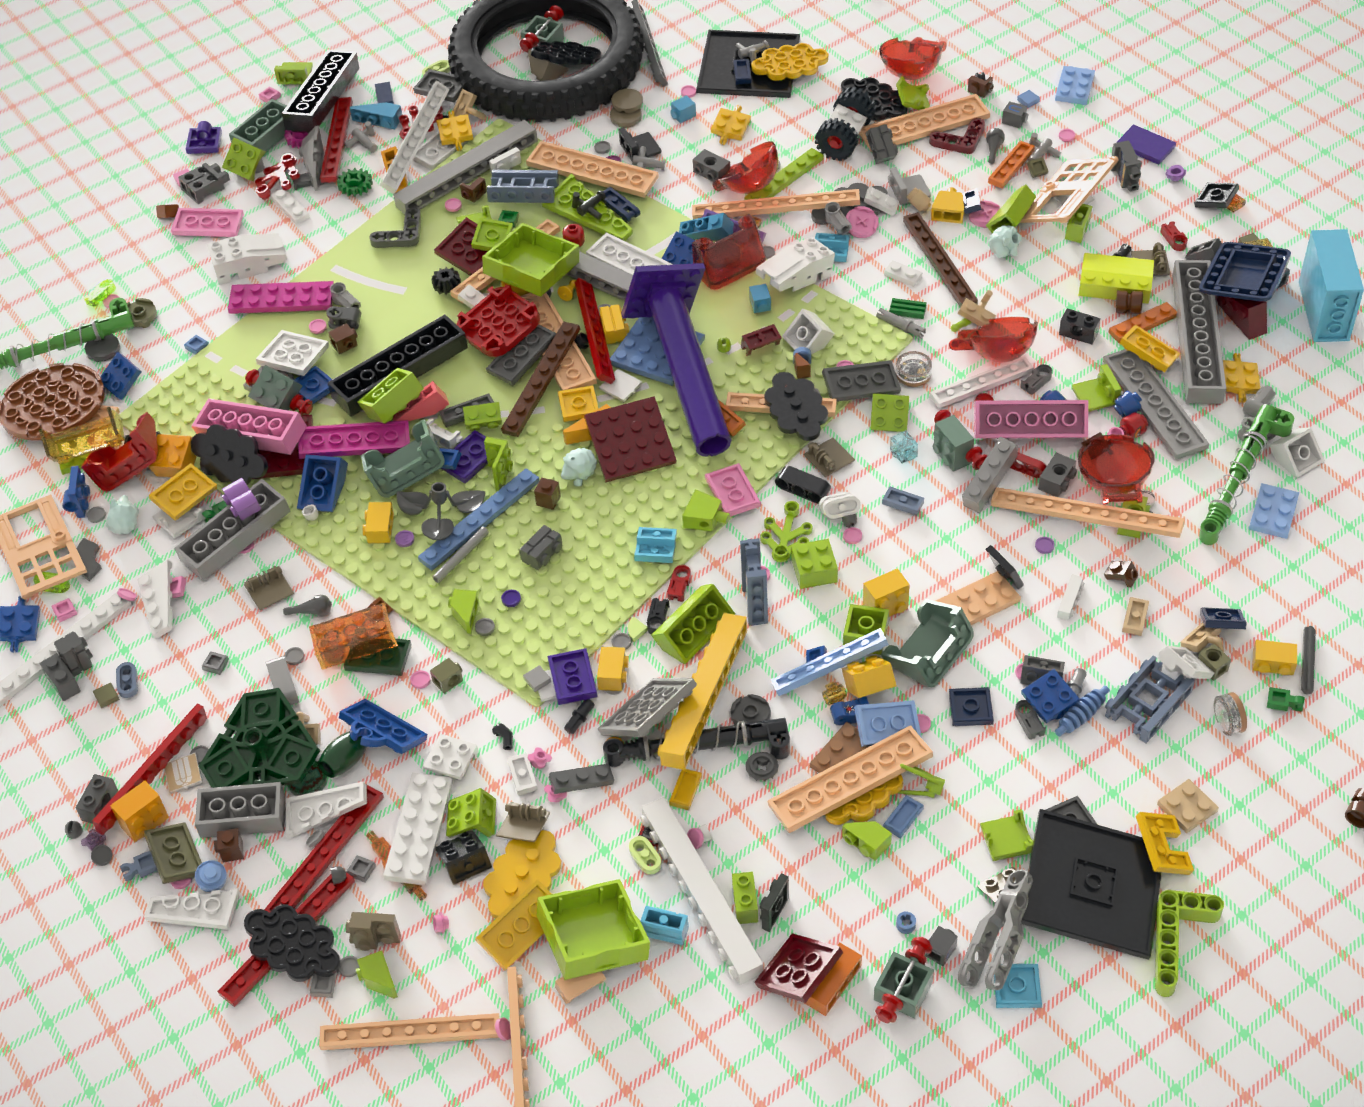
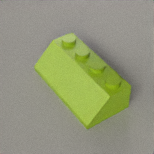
M714 584L701 585L651 636L664 652L681 663L686 664L710 640L711 634L716 631L717 621L721 620L723 614L735 615L736 613Z

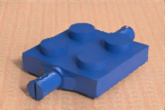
M18 596V602L15 606H0V641L10 642V651L13 653L14 650L15 653L18 652L20 642L36 641L40 617V606L25 605L26 599H22L21 596Z

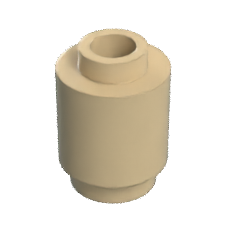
M916 187L906 197L909 199L908 202L919 212L922 210L925 212L932 205L930 203L931 199L921 189Z

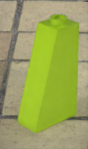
M1026 184L1020 187L990 219L986 227L992 234L1001 226L1010 225L1016 227L1037 196Z

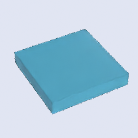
M1012 964L1003 988L995 990L996 1008H1042L1038 964Z

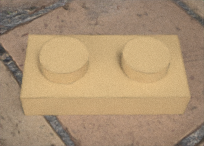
M1134 597L1129 598L1122 632L1142 636L1149 606L1148 600Z

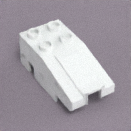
M279 233L238 235L207 244L219 285L232 282L230 274L238 273L239 280L267 273L269 272L267 267L284 263L287 260L285 247Z
M810 237L787 246L756 267V274L762 279H765V274L771 277L770 285L779 290V292L793 287L792 291L794 292L816 283L818 273H821V280L831 277L835 253L815 238Z

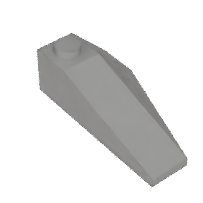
M315 126L302 140V146L299 147V155L303 158L305 168L315 191H318L324 149L319 126Z

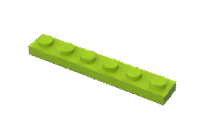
M810 148L747 194L744 200L774 197L823 161L824 154Z

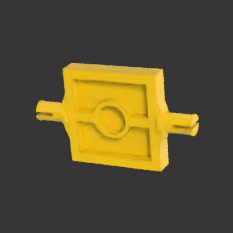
M737 105L734 111L720 108L711 127V133L721 136L719 141L721 145L722 143L725 145L727 139L742 140L751 121V115L740 113L742 106Z
M451 110L452 115L450 111L448 112L449 118L436 120L442 146L455 144L456 150L459 151L460 148L461 151L463 149L461 143L474 140L468 114L455 117L454 111Z
M1234 353V361L1223 360L1226 392L1238 394V401L1245 403L1247 401L1246 394H1256L1261 388L1258 365L1252 362H1242L1241 354L1238 353L1237 355V353Z

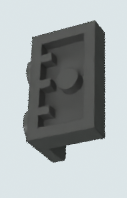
M1025 655L1020 683L1030 685L1052 669H1055L1063 678L1065 662Z

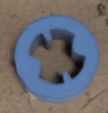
M904 911L897 916L896 927L899 932L910 934L915 930L916 917L914 914ZM902 920H904V922H906V920H909L910 925H902Z

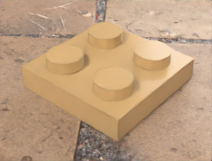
M1187 779L1157 802V805L1167 815H1175L1178 826L1186 834L1217 813L1219 809L1190 779Z

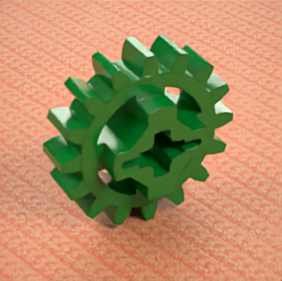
M354 168L352 171L347 169L348 172L343 171L342 175H338V190L342 194L347 193L348 197L351 194L356 197V194L362 196L363 192L368 193L367 189H372V176L368 174L367 170L363 172L362 168L359 170Z

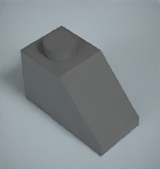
M1215 238L1193 246L1185 258L1186 260H1211L1212 262L1222 242L1219 238Z

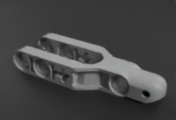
M1020 869L1008 876L993 910L979 921L958 971V982L960 985L968 987L977 985L999 930L1003 927L996 944L997 948L991 962L987 965L988 970L985 975L987 989L1000 990L1003 988L1024 937L1021 920L1028 905V893L1033 883L1032 875L1027 870ZM976 952H978V960H977V962L975 961V953H976ZM1002 954H1003V956H1004V961H1003V964L1001 965V956H1002ZM968 971L970 972V979H969V981H967V973H968ZM995 974L996 980L995 984L993 985L992 979L993 975Z

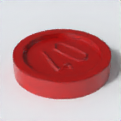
M981 393L976 396L975 401H994L990 394Z

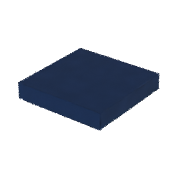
M1200 608V616L1205 628L1246 630L1247 622L1240 609Z
M990 687L949 689L952 726L994 724Z

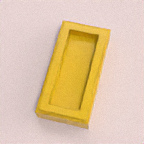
M689 769L681 770L669 800V805L690 810L702 779V773Z

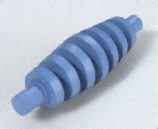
M1104 685L1100 690L1093 689L1090 693L1081 697L1059 720V727L1055 730V734L1061 737L1065 732L1071 733L1089 721L1106 701L1105 695L1110 692V689Z

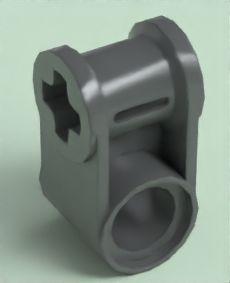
M332 306L327 309L328 325L331 329L346 323L351 329L354 328L356 330L359 328L361 311L358 308Z

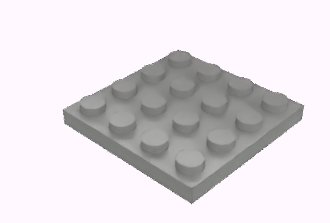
M652 678L597 729L601 735L644 737L649 734L652 726L664 720L665 714L678 707V702L692 694L697 683L693 678Z

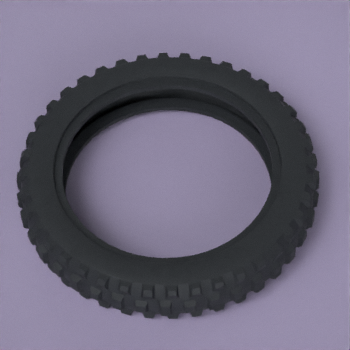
M476 0L472 4L473 7H467L463 12L464 15L459 16L449 38L448 62L451 74H454L456 82H461L464 90L477 96L474 104L476 106L481 104V109L485 111L492 110V113L496 116L505 115L507 119L519 118L520 121H528L530 119L535 120V122H542V120L549 119L550 122H555L557 118L567 120L571 119L573 115L583 116L588 110L596 111L601 104H609L614 93L627 89L630 85L629 81L635 79V72H638L640 69L642 52H644L643 33L640 30V23L636 15H634L633 9L627 6V2L624 0ZM553 5L559 6L564 13L563 18H571L588 23L602 31L611 42L606 53L595 64L577 74L555 80L529 81L508 77L489 67L481 58L486 45L501 31L520 22L531 20L536 15L544 17L545 13Z

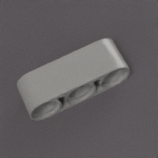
M285 656L266 661L273 688H280L291 705L299 703Z

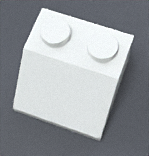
M802 309L782 337L794 350L799 347H806L813 354L825 348L835 333L815 313Z
M1311 427L1296 428L1289 436L1281 437L1269 445L1276 462L1295 478L1300 477L1325 461Z

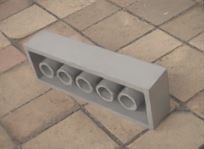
M263 479L249 488L257 499L261 510L241 521L239 516L234 517L230 510L231 504H229L174 548L180 561L203 582L291 512L286 499Z

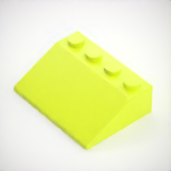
M1084 253L1078 296L1116 300L1117 290H1127L1129 293L1132 291H1143V303L1149 304L1154 260Z

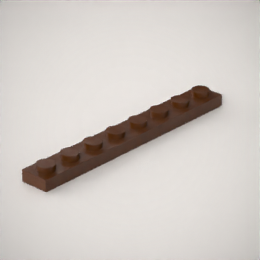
M917 212L903 216L904 224L960 308L966 298L978 304L977 297L920 213Z
M563 321L501 428L503 434L519 437L581 329L578 324Z

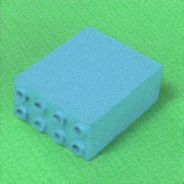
M1311 230L1298 283L1313 342L1350 341L1364 287L1348 230Z

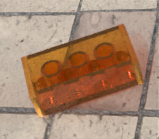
M385 602L309 626L315 656L322 670L345 663L347 659H350V661L361 658L362 655L367 656L373 654V652L398 646L391 617Z

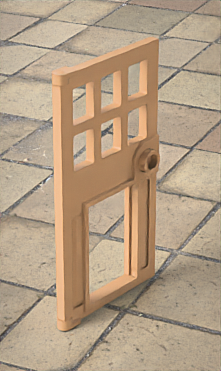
M1118 157L1067 160L1041 188L1020 223H1067L1119 161ZM1105 165L1101 170H1096L1098 166ZM1085 166H1090L1088 170L1081 171ZM1071 167H1076L1074 171H1068ZM1090 176H1095L1093 180H1087ZM1062 177H1068L1064 182H1059ZM1075 177H1081L1078 181H1073ZM1071 195L1056 214L1037 215L1051 197Z
M51 494L0 515V545L19 587L22 599L31 598L36 593L87 573ZM39 508L51 534L20 546L9 520ZM67 547L70 554L57 559L54 551ZM49 554L52 561L39 566L36 559ZM73 560L76 568L63 573L60 565ZM32 561L34 569L21 574L18 566ZM55 567L58 575L45 580L42 572ZM38 575L40 583L27 587L24 580Z

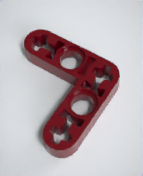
M981 118L972 119L964 137L939 131L932 132L929 143L933 147L972 154L976 150L985 130V121Z

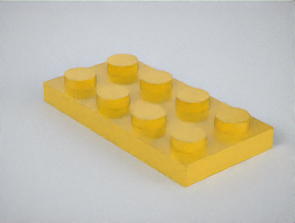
M538 879L475 938V941L504 971L544 934L536 915L537 899L552 893Z

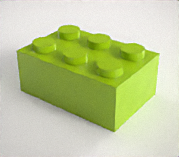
M397 368L358 401V404L369 419L387 423L393 419L394 414L405 409L408 402L419 397L420 392L424 388L413 372Z

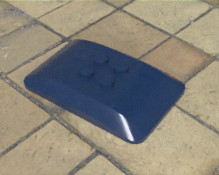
M1224 242L1220 245L1199 285V291L1208 295L1260 302L1268 301L1273 297L1291 258V251L1277 247Z

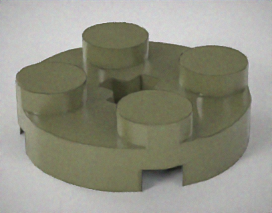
M146 298L135 299L136 302L131 304L128 302L127 305L131 311L135 327H149L157 316V310L153 302Z

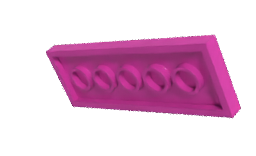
M334 281L232 285L228 312L229 314L327 310L332 307L333 300L330 287L334 284Z
M408 420L389 421L387 423L372 422L307 426L298 441L299 459H305L306 455L329 457L362 455L369 450H378L381 454L393 453L410 443Z

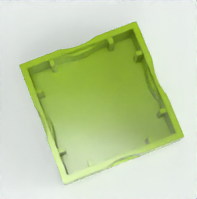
M521 223L502 242L496 244L482 256L483 274L541 297L579 263V245Z
M620 879L594 884L580 890L564 891L538 897L536 915L564 980L648 960L650 940L639 918L632 910L631 901Z

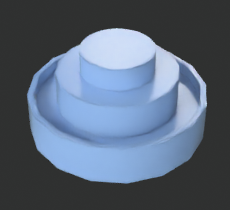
M215 860L203 862L195 871L196 884L205 892L220 890L226 883V869L220 862Z

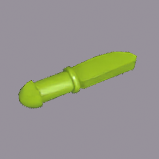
M964 318L958 323L953 324L950 329L952 332H957L973 322Z

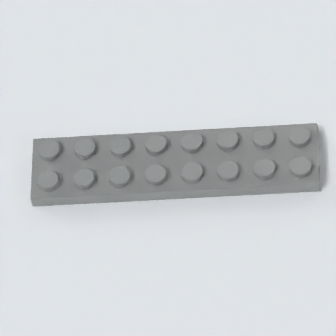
M1126 349L1103 356L1104 364H1108L1123 390L1130 391L1132 394L1136 392L1141 397L1142 401H1140L1142 407L1139 410L1140 413L1145 416L1149 425L1175 460L1209 449L1210 443L1147 361L1140 359L1138 355Z

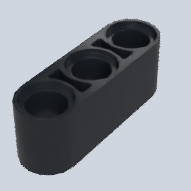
M789 465L784 466L775 478V484L780 489L817 504L831 490V485L826 480Z

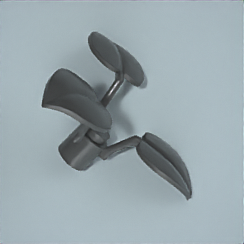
M442 482L432 484L429 497L421 492L397 491L398 506L402 512L408 515L420 514L422 509L428 508L431 499L437 504V519H427L421 527L422 533L432 540H444L453 533V522L447 518L441 519V505L445 503L447 498L452 506H457L460 512L472 513L483 503L485 491L472 490L458 492L451 498L449 491H446V485Z

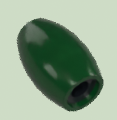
M350 731L335 738L325 748L318 760L320 770L330 778L337 777L350 770L366 751L367 746L360 745L363 736H359L357 740L353 741L349 735Z

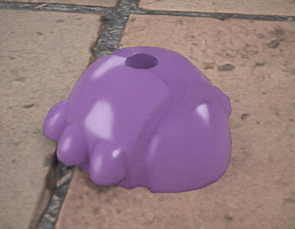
M1173 165L1171 168L1166 169L1167 172L1165 174L1168 179L1177 182L1183 179L1187 170L1181 165Z

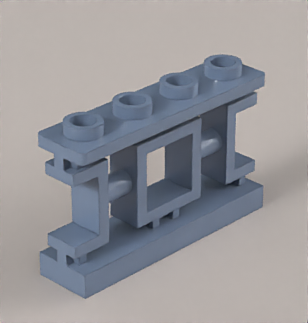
M492 170L491 186H487L488 202L553 203L555 188L559 186L558 170Z
M760 539L740 541L742 592H747L748 625L768 624L766 569L761 570Z
M1154 655L1141 664L1140 670L1130 676L1126 686L1122 685L1114 699L1110 698L1105 705L1106 718L1113 717L1112 720L1116 722L1122 715L1135 723L1133 733L1136 735L1140 734L1139 740L1146 744L1192 693L1195 679H1184L1182 674L1174 680L1161 672L1163 663L1161 661L1159 663L1156 662L1157 657ZM1151 673V678L1155 679L1157 682L1153 683L1146 677ZM1164 686L1174 691L1169 698V692L1163 689ZM1144 690L1159 698L1152 706L1138 698ZM1127 698H1128V702H1127V703H1129L1130 705L1134 706V708H1133L1132 710H1131L1130 708H1128L1127 706L1123 705V703L1126 701ZM1141 712L1151 717L1146 724V718L1139 715Z

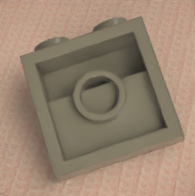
M352 912L350 920L346 922V933H350V944H354L355 948L362 951L377 950L379 942L384 944L400 943L401 932L395 914Z

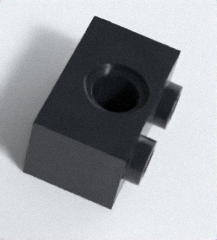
M1067 308L1060 321L1059 335L1093 345L1099 333L1101 318Z

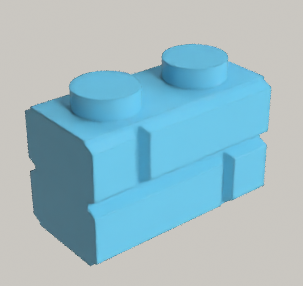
M645 906L640 920L649 938L679 945L684 944L689 929L688 915Z

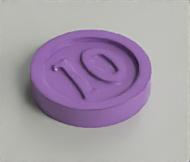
M408 530L398 532L395 536L396 544L400 547L412 545L414 542L413 533Z
M1040 537L1035 542L1036 550L1042 554H1048L1054 550L1055 543L1049 537Z

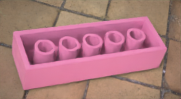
M209 398L192 424L196 434L206 433L207 429L214 424L223 425L227 430L238 429L243 436L254 437L258 443L259 450L290 455L307 427L299 412Z
M1088 400L974 401V439H999L1000 437L1005 439L1088 438Z

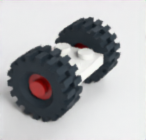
M848 87L839 94L833 105L834 109L828 121L825 120L815 135V144H818L816 148L818 150L821 149L820 153H825L826 158L832 157V160L837 158L838 161H842V159L846 160L852 155L859 141L857 136L863 126L869 125L876 113V103L872 101V96H868L869 93L867 91L864 93L861 88L856 90V87L852 89Z

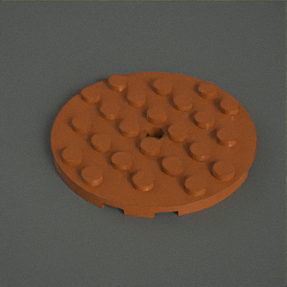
M55 363L50 364L49 368L40 371L38 368L32 370L14 381L3 393L4 398L0 401V423L9 434L24 440H47L77 431L79 427L93 418L104 401L105 388L101 377L92 368L78 363H73L72 365Z

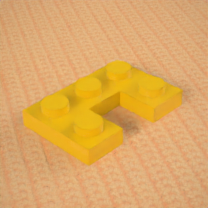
M1139 812L1135 817L1154 872L1190 875L1194 868L1188 852L1170 850L1166 837L1177 838L1181 834L1175 815Z

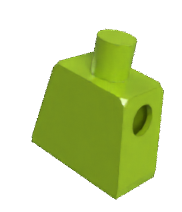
M696 489L682 515L683 528L713 531L718 522L728 524L730 519V513L722 511V501Z

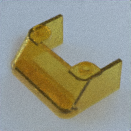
M109 406L106 407L109 414L108 417L52 435L42 428L38 429L46 456L53 462L64 464L69 462L71 458L108 446L117 447L122 445L125 437L120 415Z

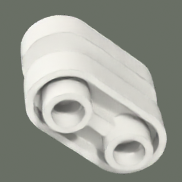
M850 492L828 495L819 501V510L830 519L856 514L861 507L860 500Z

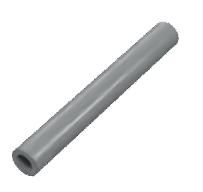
M481 527L432 576L433 580L440 583L489 534V531L485 527Z

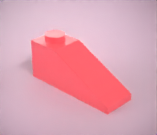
M432 381L424 387L419 397L408 402L405 409L393 415V421H412L435 415L449 405L447 396Z

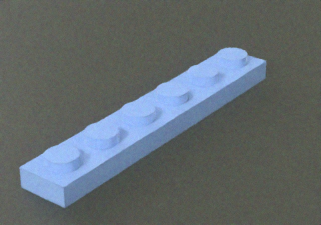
M880 628L773 678L771 681L778 696H781L838 668H842L855 660L862 659L870 653L881 650L889 644Z

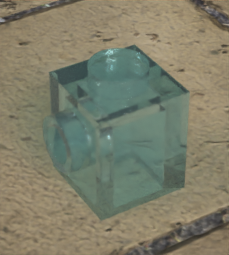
M907 431L890 437L891 453L901 464L918 457V444Z

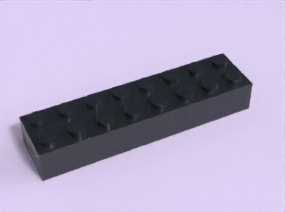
M326 51L282 112L285 130L310 133L315 126L322 124L360 69L357 52Z
M444 314L329 381L328 387L331 398L352 417L363 410L358 401L395 369L400 368L413 372L415 377L418 378L467 349L466 334Z

